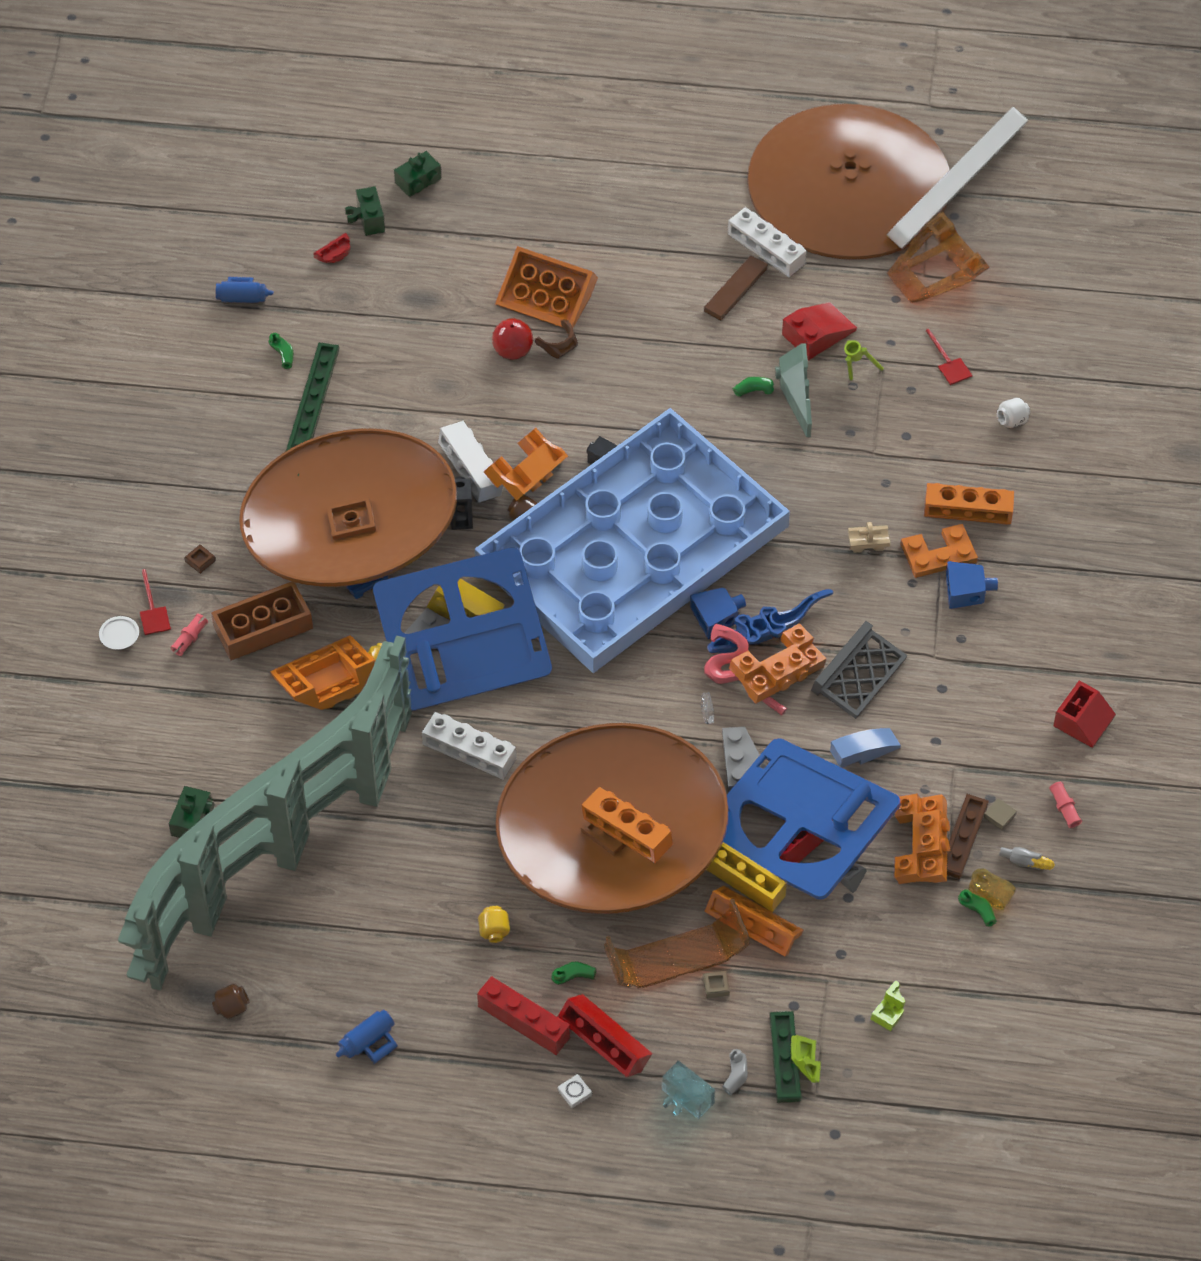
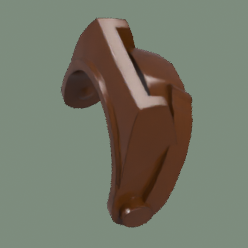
M565 319L561 321V325L567 332L568 338L559 343H548L540 337L535 338V344L556 359H559L578 346L573 327Z

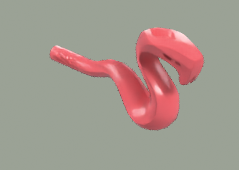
M715 624L711 633V641L715 642L718 638H723L735 643L738 649L732 653L712 656L704 666V674L717 684L740 681L731 670L724 671L721 670V667L729 664L731 659L748 651V641L739 632L729 627ZM771 696L762 700L781 716L787 710L786 707Z

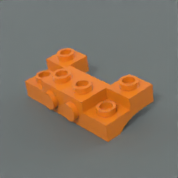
M534 428L517 443L528 457L514 469L501 456L483 471L497 488L503 485L516 501L527 491L531 490L534 492L542 485L540 480L543 483L554 475L551 471L568 457L562 448L550 443L537 428Z
M799 623L782 633L781 642L787 647L786 649L761 662L749 651H746L731 659L729 669L741 681L748 696L757 704L781 690L785 691L790 685L797 681L801 682L810 674L820 670L825 666L827 658L812 644L813 636Z
M918 794L900 796L901 805L895 812V817L900 824L913 822V850L910 855L895 857V879L899 884L947 881V852L950 850L947 838V831L950 830L947 818V800L943 794L920 798Z

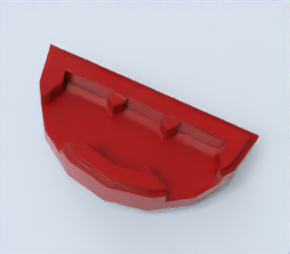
M344 233L314 252V258L325 263H335L343 260L351 249L350 238Z

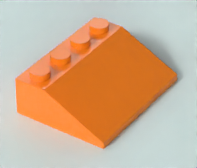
M517 246L495 304L562 327L561 321L565 319L574 328L592 295L598 277L593 271Z

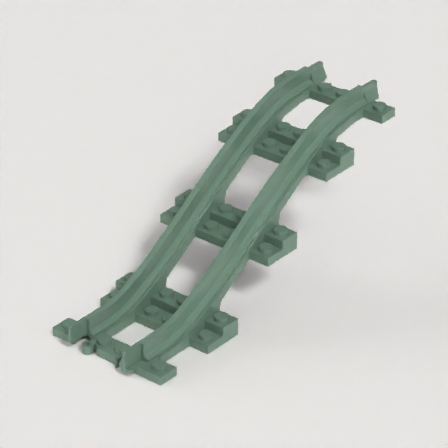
M396 636L394 643L387 641L382 643L365 687L359 696L340 715L292 753L224 800L182 835L153 865L131 903L125 917V923L118 937L119 943L135 949L134 957L127 971L128 978L144 983L149 978L151 988L161 991L169 971L166 960L167 955L185 923L188 921L192 923L194 933L212 937L227 899L226 881L262 854H273L277 859L278 867L296 871L310 834L309 820L344 793L356 790V793H359L360 803L378 807L391 771V753L399 732L406 731L412 715L411 689H409L411 682H409L408 670H406L409 665V658L404 657L407 653L405 637Z

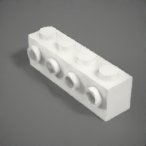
M745 207L729 220L728 234L787 277H790L805 265L806 250L804 247L795 243L786 234L778 231L771 223L764 221L755 212Z
M464 421L440 428L438 443L460 476L471 480V493L477 502L501 496L503 485L497 488L483 472L493 464V461L487 457L483 446L477 442L472 430L466 426Z
M435 712L422 731L423 745L503 780L516 760V747L510 742L494 738L487 732L478 731L469 724L457 722L445 714L441 715Z

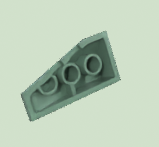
M805 343L800 344L779 358V366L775 367V379H779L780 388L806 437H811L812 419Z

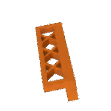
M724 885L712 892L704 911L784 957L789 954L794 940L799 938L804 931L802 928Z

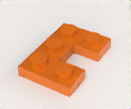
M963 524L943 528L941 534L947 546L930 551L922 534L901 539V547L915 578L946 571L947 562L949 561L968 564L977 563L978 557Z

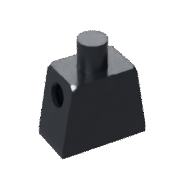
M459 476L455 478L457 503L451 520V530L473 529L471 480ZM465 505V511L458 512L457 506Z

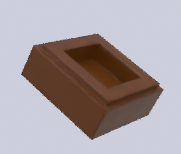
M198 545L184 557L185 562L200 574L216 561V557L202 545Z

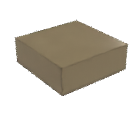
M998 798L984 813V818L1003 830L1016 816L1017 811Z
M727 971L703 973L706 998L730 996Z

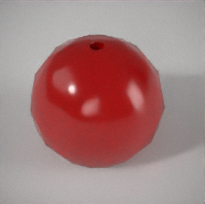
M515 318L500 322L495 327L492 335V344L497 354L509 360H517L526 356L530 352L534 341L533 333L528 324Z

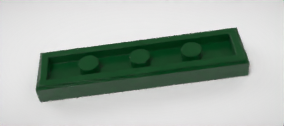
M794 1011L770 1012L777 1103L801 1102L799 1068L792 1061L791 1037L796 1035Z

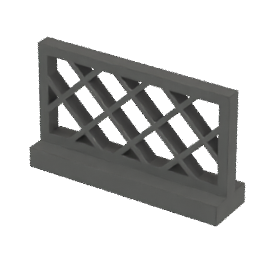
M868 621L863 623L823 670L811 689L817 696L821 693L855 719L908 656L873 631V625ZM872 638L879 643L880 649L869 650L868 641ZM893 653L899 660L887 663L885 654ZM881 654L883 663L872 664L870 655ZM857 655H866L867 664L856 665L855 657ZM884 668L885 676L874 678L873 669ZM869 669L870 678L859 679L857 670ZM844 670H853L855 679L844 680L842 672ZM871 683L873 691L862 693L860 684ZM856 684L857 693L846 694L845 685ZM840 685L842 694L835 695L828 689L830 686ZM859 698L860 706L858 709L855 710L848 705L847 699Z

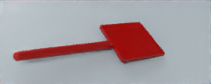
M926 329L927 334L947 361V363L939 365L938 368L948 383L952 385L973 377L962 359L958 358L951 361L930 329Z
M142 569L150 610L140 611L144 634L149 635L171 630L166 606L154 607L147 572L145 569Z

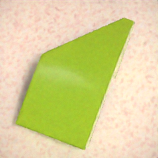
M897 981L887 990L884 999L874 1010L870 1019L889 1031H892L904 1013L905 1000L904 997H901L900 985Z
M799 1035L792 1036V1061L812 1083H818L820 1081L821 1062L815 1061L816 1040Z

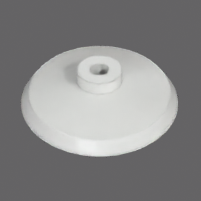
M125 616L108 619L99 630L101 642L111 649L127 648L139 636L137 623Z

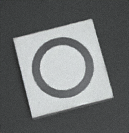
M578 1074L558 1086V1091L571 1108L592 1096L591 1090Z

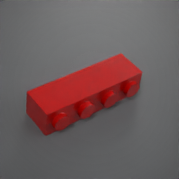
M492 976L477 993L479 1008L556 1056L570 1039V1024Z
M584 994L568 998L557 1016L570 1024V1029L626 1077L641 1073L653 1054Z

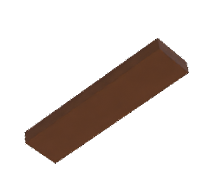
M751 255L704 306V312L721 321L768 269V264Z
M970 794L966 795L949 840L950 850L947 852L948 876L961 880L989 800Z

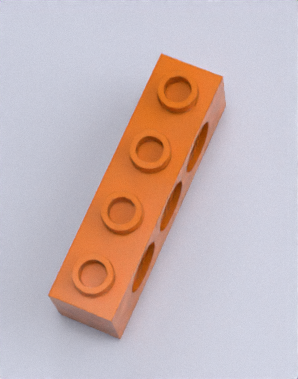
M927 483L924 517L1011 525L1014 491Z
M598 787L581 805L585 820L654 863L673 845L672 833L668 826L654 821L650 815L641 813L629 802H624L617 798L611 791Z

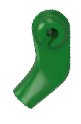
M271 333L268 342L281 355L282 367L284 369L292 368L293 347L278 333Z
M748 377L732 389L738 397L752 391H763L768 395L774 391V382L770 378Z
M970 890L960 892L958 901L962 906L977 912L987 927L996 924L997 921L993 909L987 899L972 893Z
M573 961L560 968H556L551 975V979L558 985L579 977L594 980L597 968Z

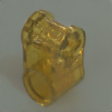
M979 868L972 873L969 890L987 899L994 909L1004 910L1016 892L1014 885L983 868Z

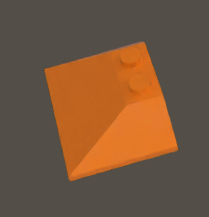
M349 635L270 671V673L295 701L323 710L332 708L336 703L345 699H351L360 693L365 687L374 667L375 659Z

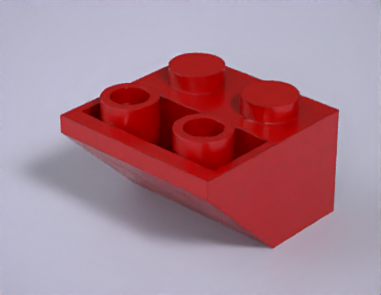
M1079 680L1056 711L1053 726L1093 748L1116 714L1098 690Z

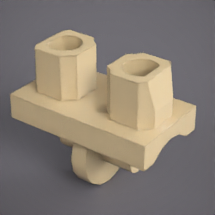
M867 522L866 527L848 528L850 549L854 553L862 552L867 548H873L875 551H884L885 547H890L888 525L872 526V522Z

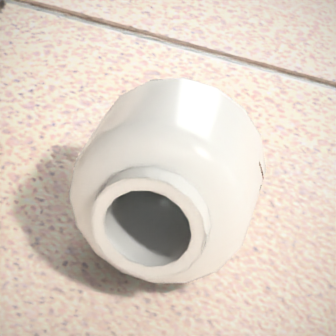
M1020 398L1002 402L997 410L998 421L1007 428H1014L1025 424L1030 414L1028 404Z

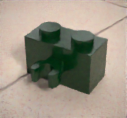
M427 151L419 152L418 156L410 157L406 163L394 169L395 184L408 197L420 193L426 187L442 179L441 164Z
M376 186L356 189L357 207L348 206L345 208V214L348 215V223H354L361 219L365 236L384 233V214Z
M184 786L169 821L171 836L180 838L214 810L215 803L212 802L211 792Z

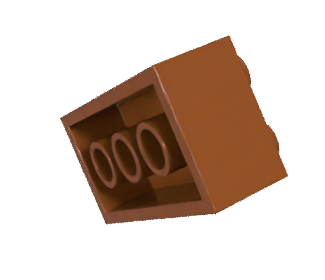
M292 581L211 612L213 627L230 661L313 629L311 612L295 582Z

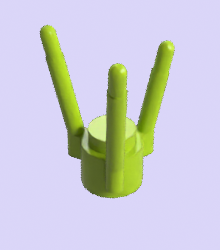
M856 340L847 341L844 350L847 355L846 362L849 380H853L852 362L859 361L863 355L879 370L883 371L884 368L867 351V348H862Z

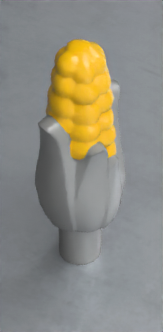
M1004 847L1000 849L999 856L1009 858L1011 863L1020 867L1052 870L1055 866L1054 861L1022 847H1014L1013 850Z

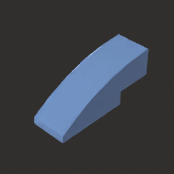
M879 728L853 733L831 741L830 752L838 765L843 768L855 762H859L860 765L901 748V745L890 728Z

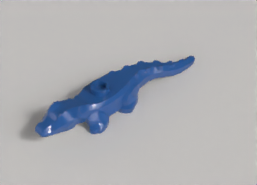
M826 589L816 592L788 611L778 612L775 607H762L757 616L738 615L734 622L736 624L735 631L743 635L747 639L748 644H758L772 638H778L782 636L784 631L797 625L817 601L831 596L833 590ZM718 638L707 646L710 653H732L738 649L735 643L723 638Z

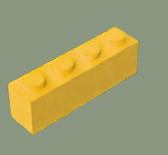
M724 842L715 859L706 869L771 912L777 908L786 896L787 882Z

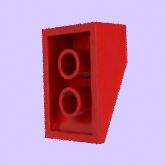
M830 302L800 308L783 318L782 335L795 348L800 344L806 343L808 360L857 331V327Z

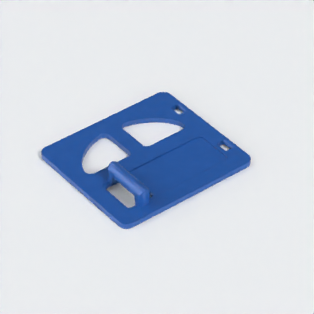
M510 547L377 582L373 587L386 641L394 643L396 636L405 637L407 653L404 657L409 658V665L406 670H408L409 682H411L409 689H411L412 711L546 677L552 671L550 656L521 552L517 548ZM520 572L524 585L516 586L513 574ZM461 578H477L492 582L506 590L513 598L514 604L510 608L469 618L465 614L458 581ZM434 585L440 586L443 590L451 621L448 624L418 632L403 633L401 631V622L409 605L428 588ZM539 638L542 651L534 652L531 640ZM436 648L439 650L447 680L444 684L439 682L431 649ZM418 653L427 687L425 689H419L410 659V656Z
M777 738L770 742L727 794L728 825L723 842L792 887L821 900L831 894L901 805L898 795L784 739ZM765 759L770 761L764 769L759 767ZM864 800L875 805V808L856 831L848 829V820ZM745 804H753L786 821L764 848H757L753 845L741 827L740 815ZM803 830L841 849L840 853L834 857L814 863H793L780 859L781 854L799 832Z

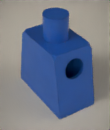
M947 562L946 582L949 609L982 604L985 600L986 591L998 590V579L985 578L982 565Z
M725 588L690 595V609L708 639L711 638L712 629L715 624L729 628L735 625L734 622L738 616V609L746 607V601L742 594L731 598Z

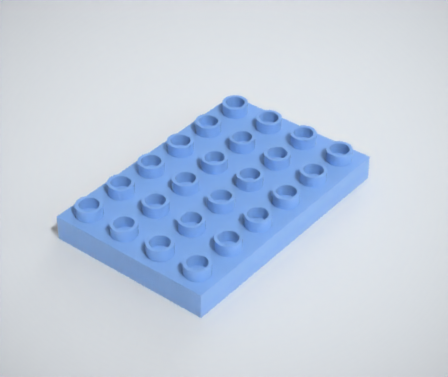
M669 408L476 547L475 557L510 547L517 548L522 555L541 626L592 673H595L688 603L690 595L704 591L788 528L790 511L675 411ZM521 573L513 574L516 586L524 585Z

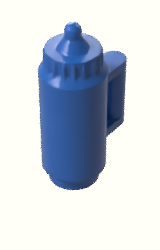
M228 277V281L216 283V300H221V302H265L266 297L274 294L272 290L266 288V284L254 282V277Z
M386 1010L376 1011L345 1034L338 1043L340 1049L336 1056L341 1057L345 1055L347 1058H352L364 1051L375 1064L397 1048V1043L389 1034L391 1027L395 1025ZM384 1036L388 1042L372 1053L369 1047Z

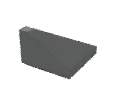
M855 863L840 882L850 892L854 893L867 870Z

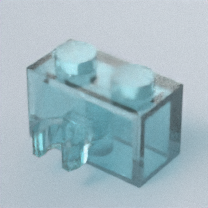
M679 1060L662 1076V1090L669 1095L665 1098L663 1107L666 1109L670 1104H675L677 1107L673 1109L674 1116L680 1114L683 1106L699 1119L715 1103V1089Z

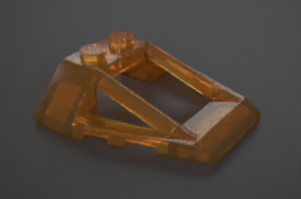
M941 211L925 223L921 228V233L917 238L914 237L910 242L911 246L904 255H900L887 272V275L909 302L914 303L961 287L990 267L978 252L974 253L957 233L954 224ZM933 234L939 245L911 258ZM944 251L960 270L925 287L910 268Z

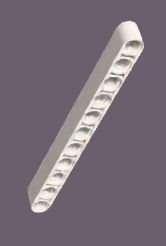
M1012 107L890 230L887 236L903 249L1020 131L1028 119Z

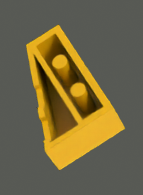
M463 579L458 581V588L467 617L471 618L504 608L505 604ZM438 586L426 608L442 617L450 619L443 590Z

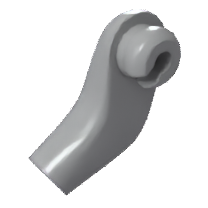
M734 1049L729 1054L731 1074L722 1086L728 1095H732L746 1082L748 1076L747 1058L739 1049Z

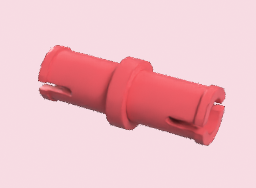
M196 614L191 623L181 630V635L170 647L174 652L181 646L175 653L178 656H182L192 642H196L198 639L197 635L208 624L206 618L198 624L203 615Z
M1060 781L1052 784L1049 789L1057 802L1056 807L1058 811L1062 812L1069 828L1077 827L1082 823V820L1074 807L1075 802L1073 798L1069 797L1063 782Z

